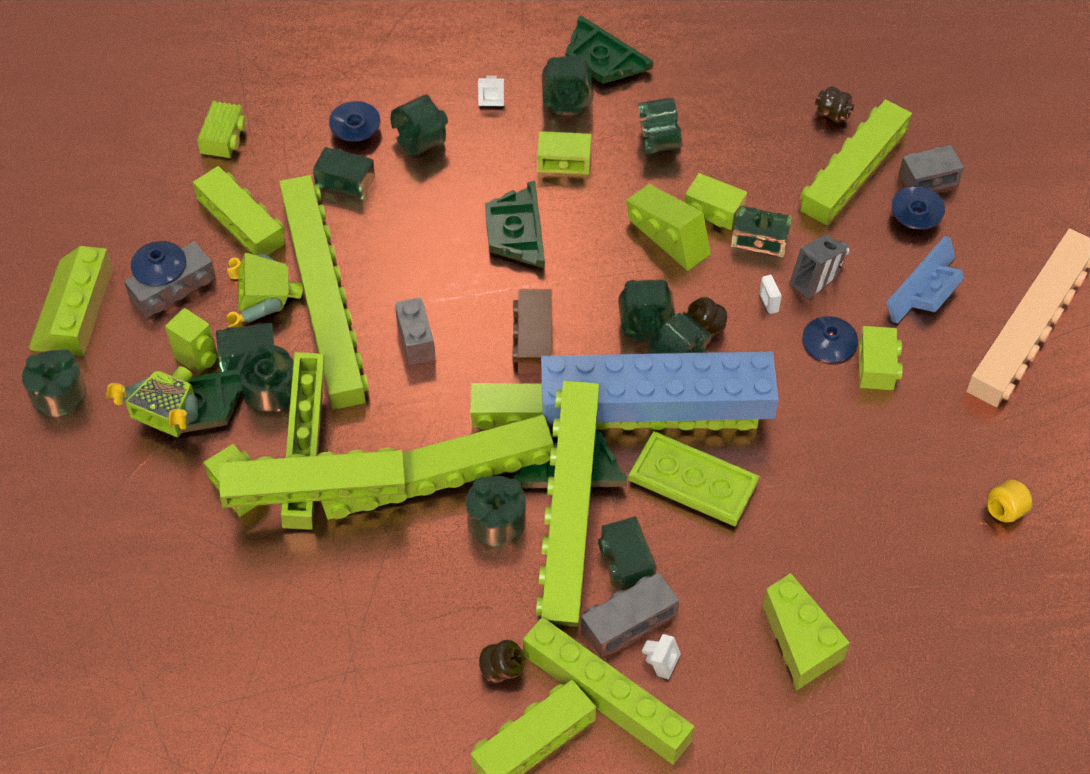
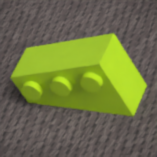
M648 184L626 199L627 215L630 221L687 271L711 255L702 211L651 184Z
M791 573L766 589L763 608L774 636L779 641L783 652V659L789 667L793 677V684L797 691L844 660L850 642Z

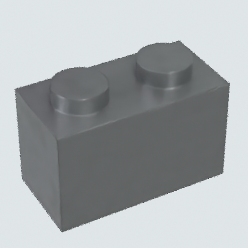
M952 145L903 156L899 175L906 188L919 186L935 191L959 185L964 166Z
M422 297L395 302L397 325L408 366L436 360L434 338Z

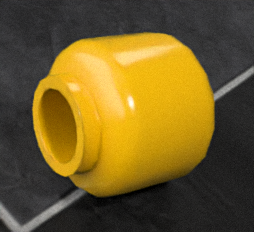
M1007 480L994 487L988 493V510L993 517L1001 522H1014L1031 510V493L1020 481Z

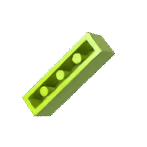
M217 166L193 181L197 200L253 255H269L285 245L283 235L285 229L282 223L277 218L273 219L262 203L257 204L250 192L237 184L231 173H225Z
M573 680L565 685L559 684L550 691L545 700L540 703L534 702L528 706L523 716L516 721L510 720L501 726L497 735L490 740L484 739L480 741L470 754L471 766L477 774H524L596 720V706Z

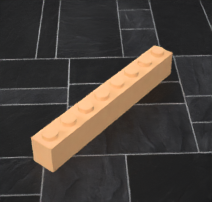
M1070 228L1068 229L977 367L966 392L995 407H998L1003 398L1006 400L1010 398L1016 386L1013 384L1014 380L1020 381L1028 368V365L1025 363L1027 360L1033 361L1040 349V346H1038L1039 341L1045 342L1052 331L1050 324L1052 322L1058 323L1064 312V309L1061 307L1063 304H1070L1076 293V290L1073 288L1075 285L1080 287L1087 276L1085 270L1086 268L1090 269L1089 237Z

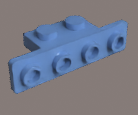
M944 236L889 298L887 307L892 322L899 323L912 307L936 312L964 279L963 271L948 267L955 258L950 237Z

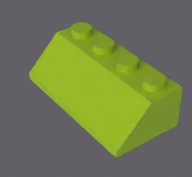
M79 246L60 259L29 345L30 350L85 356L113 271L107 248Z

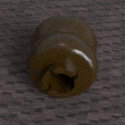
M834 86L828 87L825 92L823 90L820 91L818 97L821 99L816 98L815 105H818L817 113L820 116L830 118L835 123L842 122L844 118H850L852 113L849 111H853L855 105L852 104V96L849 93L841 92Z
M701 297L693 301L687 309V322L689 326L699 330L707 337L717 335L727 325L726 309L708 297Z
M502 640L498 644L487 645L480 653V671L487 680L493 683H501L506 679L516 678L524 669V652L512 640Z

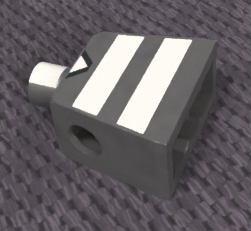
M824 235L802 246L789 284L806 298L811 299L839 275L844 258L849 254L848 245L844 241L837 242L831 236Z

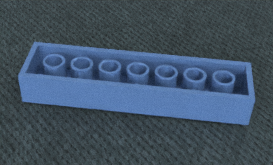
M773 351L541 356L542 415H545L547 424L554 423V418L560 419L561 408L555 407L556 392L563 389V381L599 383L597 423L775 419L779 397Z

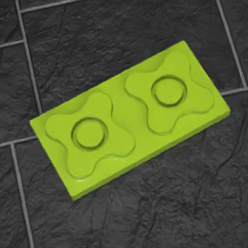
M655 431L650 436L628 477V480L735 527L760 479L759 475Z

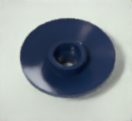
M362 101L343 103L336 107L329 117V126L332 133L346 141H361L371 137L377 132L381 122L377 109L371 104Z
M911 186L897 192L892 200L891 208L895 218L903 225L913 229L932 228L942 221L945 214V204L942 198L934 191L925 187Z
M155 241L142 246L135 252L131 260L133 276L139 282L148 286H163L172 283L182 275L186 267V257L183 250L178 245L168 241Z
M823 316L807 324L803 331L802 341L806 351L815 359L826 363H839L849 359L855 353L858 346V335L847 321L838 317Z

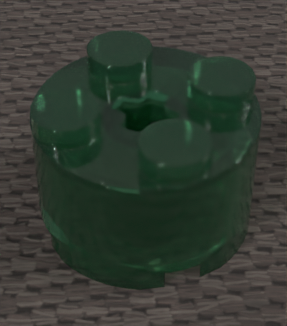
M564 56L550 58L541 75L543 102L546 107L548 105L558 115H576L586 105L589 106L593 100L591 69L587 61L582 57Z
M427 94L402 104L391 111L392 129L397 128L400 135L396 139L403 150L409 155L413 156L424 153L446 142L445 125L448 124L447 115L443 110H438Z
M674 97L637 103L640 119L644 118L643 121H639L641 134L644 137H648V139H644L646 154L683 147Z
M661 279L630 280L625 283L624 289L618 297L621 329L624 334L628 333L631 335V339L638 342H654L662 339V334L667 331L671 333L676 327L677 318L673 293L668 287V283Z
M679 312L659 330L661 334L659 341L652 340L647 354L707 353L708 349L706 346L713 336L686 312H683V314Z
M276 345L258 346V350L252 353L248 351L240 359L237 373L247 405L263 411L275 410L281 412L287 409L288 404L291 402L294 361L284 348Z
M69 350L45 351L38 355H31L26 359V366L22 372V382L31 404L36 410L39 409L48 416H62L75 410L80 400H84L87 394V385L78 361L71 355Z
M502 476L480 477L476 479L466 497L468 528L482 543L494 546L505 545L511 542L512 538L518 534L520 535L526 525V497L521 484L517 480Z

